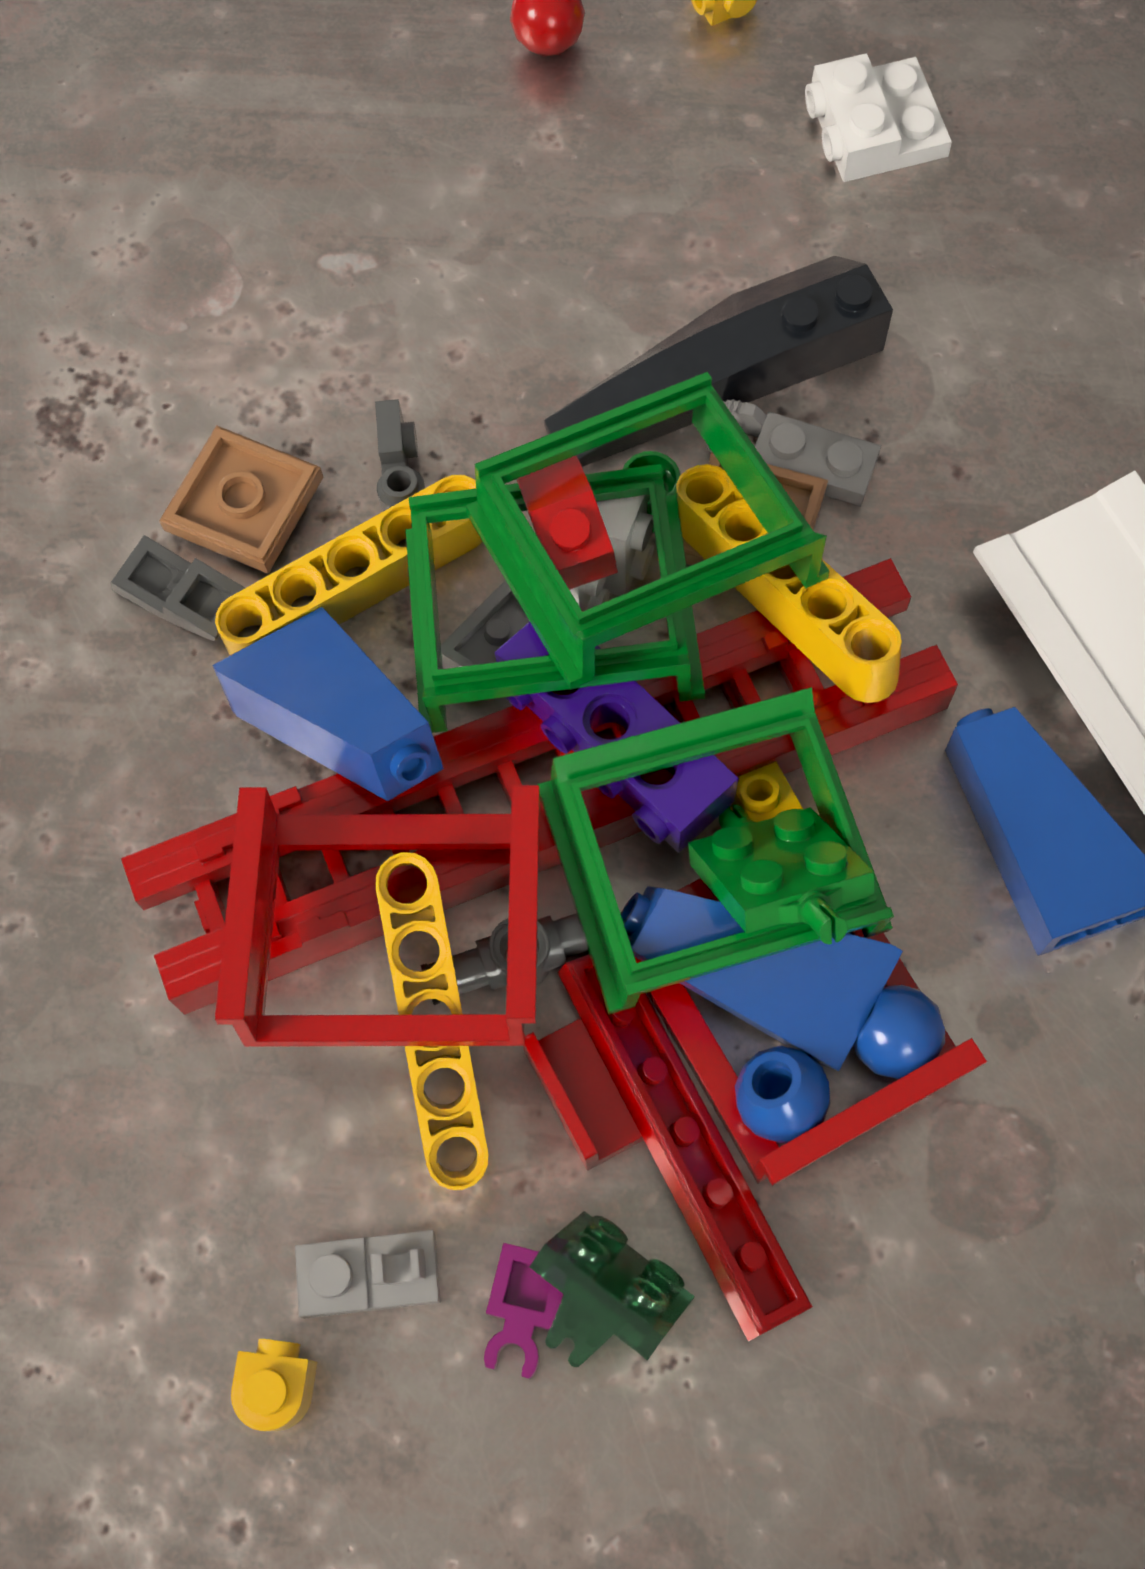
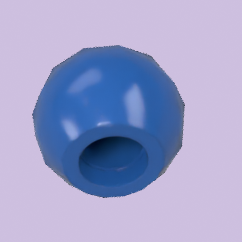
M903 985L884 986L853 1044L856 1056L875 1074L900 1079L939 1056L945 1044V1027L939 1007L921 990Z
M777 1046L757 1052L742 1066L735 1084L736 1105L743 1123L755 1135L783 1144L823 1123L831 1103L829 1081L823 1067L804 1051L785 1046Z

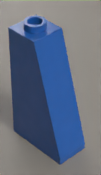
M323 607L314 610L212 665L229 705L238 718L386 801L444 769L429 722Z
M1013 707L995 714L992 709L986 708L972 712L960 719L950 737L945 752L1037 956L1145 919V854L1017 708Z
M647 886L643 895L638 892L635 893L621 912L634 957L641 961L744 932L721 902L665 888ZM846 933L844 938L837 943L833 938L830 945L818 941L680 982V984L786 1046L802 1050L819 1064L839 1071L903 951L892 944Z

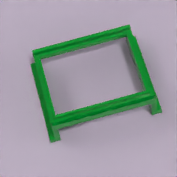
M708 372L474 464L477 501L465 505L466 514L570 690L594 680L595 647L788 564L805 589L827 580L830 571L822 561L827 536L814 532L713 388L712 377ZM693 409L692 423L768 534L582 611L505 484Z
M662 464L585 474L596 502L649 495L661 578L687 568L676 494H665ZM518 483L506 484L521 511H527ZM476 488L409 497L412 528L406 529L418 709L421 715L429 722L432 733L448 731L446 705L569 689L550 655L447 669L442 667L433 540L429 523L469 518L466 514L465 505L477 501ZM692 606L666 616L669 640L596 649L594 680L576 688L676 676L679 702L705 699Z
M812 687L553 758L550 781L537 784L540 788V800L608 1014L635 1007L642 993L821 940L810 925L803 922L778 924L748 934L741 932L636 963L581 791L790 734L820 817L873 870L815 714ZM875 872V895L844 904L834 910L847 922V933L862 929L864 938L888 932L893 928L890 920L894 915L891 907L886 905Z

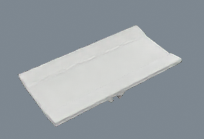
M1133 471L1099 490L1096 494L1013 534H1006L976 546L973 554L1145 815V484L1137 472Z

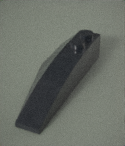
M839 256L829 257L730 295L546 418L544 426L548 434L554 433L705 372H708L712 377V386L724 402L727 399H734L736 401L740 400L742 403H749L883 351L893 308L867 264ZM693 409L578 454L577 457L582 467L692 425Z

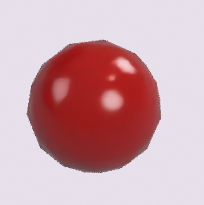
M513 0L510 23L516 39L527 50L543 57L562 54L577 43L583 28L585 10L581 0Z

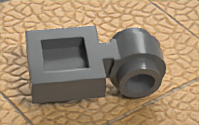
M399 399L375 401L378 453L382 468V476L377 483V494L383 511L425 489L424 480L420 473L408 467V458L418 457L415 423L404 422Z

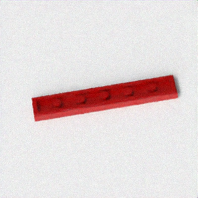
M590 954L565 963L557 973L748 1342L813 1307L646 993L640 994L635 1007L608 1014Z

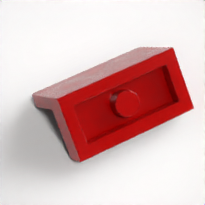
M581 1018L540 1040H537L534 1032L525 1036V1046H523L525 1055L587 1171L644 1140Z

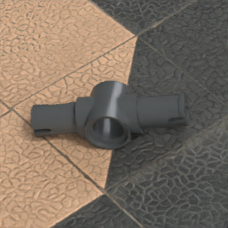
M577 913L554 921L550 915L538 919L537 985L543 982L550 970L567 963V957L588 950ZM508 918L496 926L491 936L476 940V948L452 956L459 995L490 985L492 990L507 986V961L504 959V953L508 948ZM436 962L420 965L422 971L431 968ZM432 999L433 1005L440 1004L441 1002L437 999Z

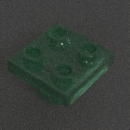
M585 1211L546 1242L529 1266L564 1294L545 1343L550 1349H555L565 1338L572 1339L575 1347L568 1361L571 1366L579 1367L615 1334L648 1361L695 1296L683 1288L685 1283L682 1277L672 1267L657 1259H650L648 1261L626 1244L628 1238L616 1224L602 1216L595 1215L591 1217Z

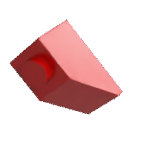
M577 455L516 479L535 534L569 590L618 573L611 541L593 491Z

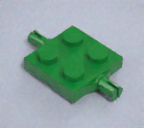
M733 805V811L728 807L719 815V824L723 829L716 831L712 836L688 842L690 866L746 934L778 924L803 922L810 925L823 943L832 944V938L837 943L846 935L848 925L834 910L844 904L875 895L874 871L811 807L785 810L774 818L755 822L747 816L741 806Z

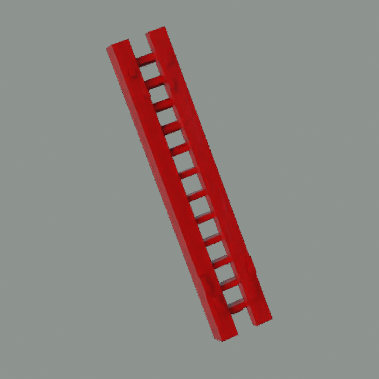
M891 558L843 576L849 584L887 618L907 611L911 595ZM758 610L696 634L704 690L720 684L731 709L761 701L748 673L775 662L791 693L812 687L815 714L831 756L948 709L958 686L937 644L901 658L899 678L895 691L888 698L879 702L864 703L846 695L836 684L824 689L810 659ZM676 676L636 681L680 723L700 718L692 700L679 702ZM579 688L552 692L558 695H570ZM512 705L433 736L444 769L389 801L384 800L340 774H335L299 789L294 786L271 795L270 798L277 815L395 814L394 812L438 795L445 814H465L454 788L496 772L511 807L512 785H522L514 767L515 764L554 750L556 757L566 754L558 750L549 741L540 726L543 721L528 706L523 710H519ZM605 723L594 730V733L611 727L616 739L627 732L624 727L616 723ZM790 734L714 754L737 777L773 762H777L783 774L802 768ZM665 768L639 775L645 782L652 785L665 784L674 777ZM597 787L581 791L599 849L642 832L632 817L635 810L618 794L612 799L603 794ZM541 801L539 812L538 873L561 864ZM237 813L121 858L135 902L143 910L195 890L197 892L199 900L194 901L206 934L154 954L167 997L184 1015L217 1002L226 909L216 882L230 877ZM510 849L417 850L412 852L424 857L433 866L438 878L443 911L509 885ZM322 850L334 883L293 900L290 899L278 866L268 981L384 935L376 893V875L381 865L350 876L341 850ZM392 850L393 855L401 852L410 853L409 850ZM280 851L279 857L294 851ZM403 865L396 868L390 874L387 881V889L395 901L402 904H411L418 901L424 895L427 889V880L419 868Z

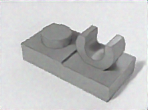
M506 580L441 644L443 669L496 662L495 651L530 622Z
M433 1230L295 1245L298 1311L300 1318L305 1319L441 1303L436 1236Z

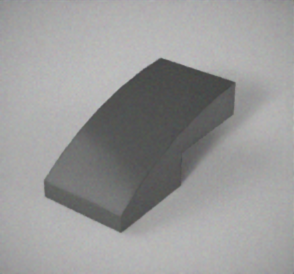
M145 535L111 581L112 590L124 598L183 629L212 641H216L219 636L215 618L221 603L230 596L245 589L242 585L199 559L195 558L190 563Z

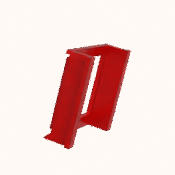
M512 785L511 814L277 815L267 787H239L215 1011L217 1025H232L244 1047L525 1046L524 1024H536L539 785ZM510 849L506 1014L265 1015L280 851Z
M701 878L677 890V892L720 902ZM862 929L849 932L852 935L864 937ZM884 933L868 937V939L890 944ZM635 957L636 963L642 962ZM899 958L885 986L903 985L920 990ZM676 983L646 992L757 1184L768 1178L772 1186L987 1062L972 1038L956 1046L945 1030V1044L937 1058L779 1147L777 1142L755 1135L743 1123L736 1105L735 1084L738 1076L685 986Z

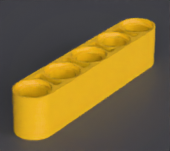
M709 464L696 465L687 469L679 476L676 488L682 537L705 560L768 534L726 471L722 468ZM823 559L822 561L830 571L828 579L806 589L789 564L734 587L852 699L864 703L879 702L888 698L895 691L899 678L902 645L899 630Z
M451 475L410 497L475 489L476 480L466 475ZM409 497L237 592L221 603L216 612L215 624L229 654L232 655L320 607H323L340 625L409 586L407 547L396 545L401 540L406 539V529L412 528ZM469 518L429 523L432 531L435 570L473 550L483 542ZM351 568H367L361 575L355 577L344 576ZM300 597H314V599L305 606H291L292 603ZM248 626H261L259 631L252 636L237 637Z
M401 852L393 855L380 866L376 875V893L399 1015H412L414 1008L420 1002L427 999H437L449 1007L451 1014H463L435 870L424 857L418 854ZM403 865L419 868L427 880V889L424 895L418 901L411 904H402L395 901L387 889V881L390 874L396 868ZM415 931H424L431 934L439 946V956L436 963L424 971H414L407 968L399 955L402 940L408 934ZM405 1046L424 1156L430 1176L440 1186L450 1190H464L471 1187L483 1177L488 1166V1148L469 1046ZM439 1068H450L457 1071L464 1081L461 1095L449 1104L433 1102L424 1090L427 1076ZM463 1137L475 1146V1159L467 1169L450 1171L439 1163L437 1151L440 1145L449 1138Z

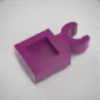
M503 1243L486 1314L505 1319L503 1330L495 1334L486 1346L484 1354L486 1368L496 1370L501 1350L513 1344L520 1346L525 1353V1363L522 1367L521 1376L531 1379L535 1375L540 1360L538 1347L533 1340L535 1328L552 1332L556 1331L571 1269V1259Z

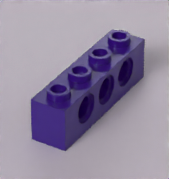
M530 622L495 651L496 662L549 656L548 651ZM636 681L582 687L570 695H558L550 691L505 697L519 710H523L528 706L543 721L540 725L543 733L564 754L571 750L577 752L680 724ZM605 723H616L624 727L627 732L617 739L607 740L597 736L594 730ZM715 755L665 768L674 777L662 785L649 784L638 775L597 787L609 798L613 799L618 794L634 809L635 812L632 814L635 823L653 842L660 844L665 840L680 853L688 845V842L694 840L735 801L739 778Z

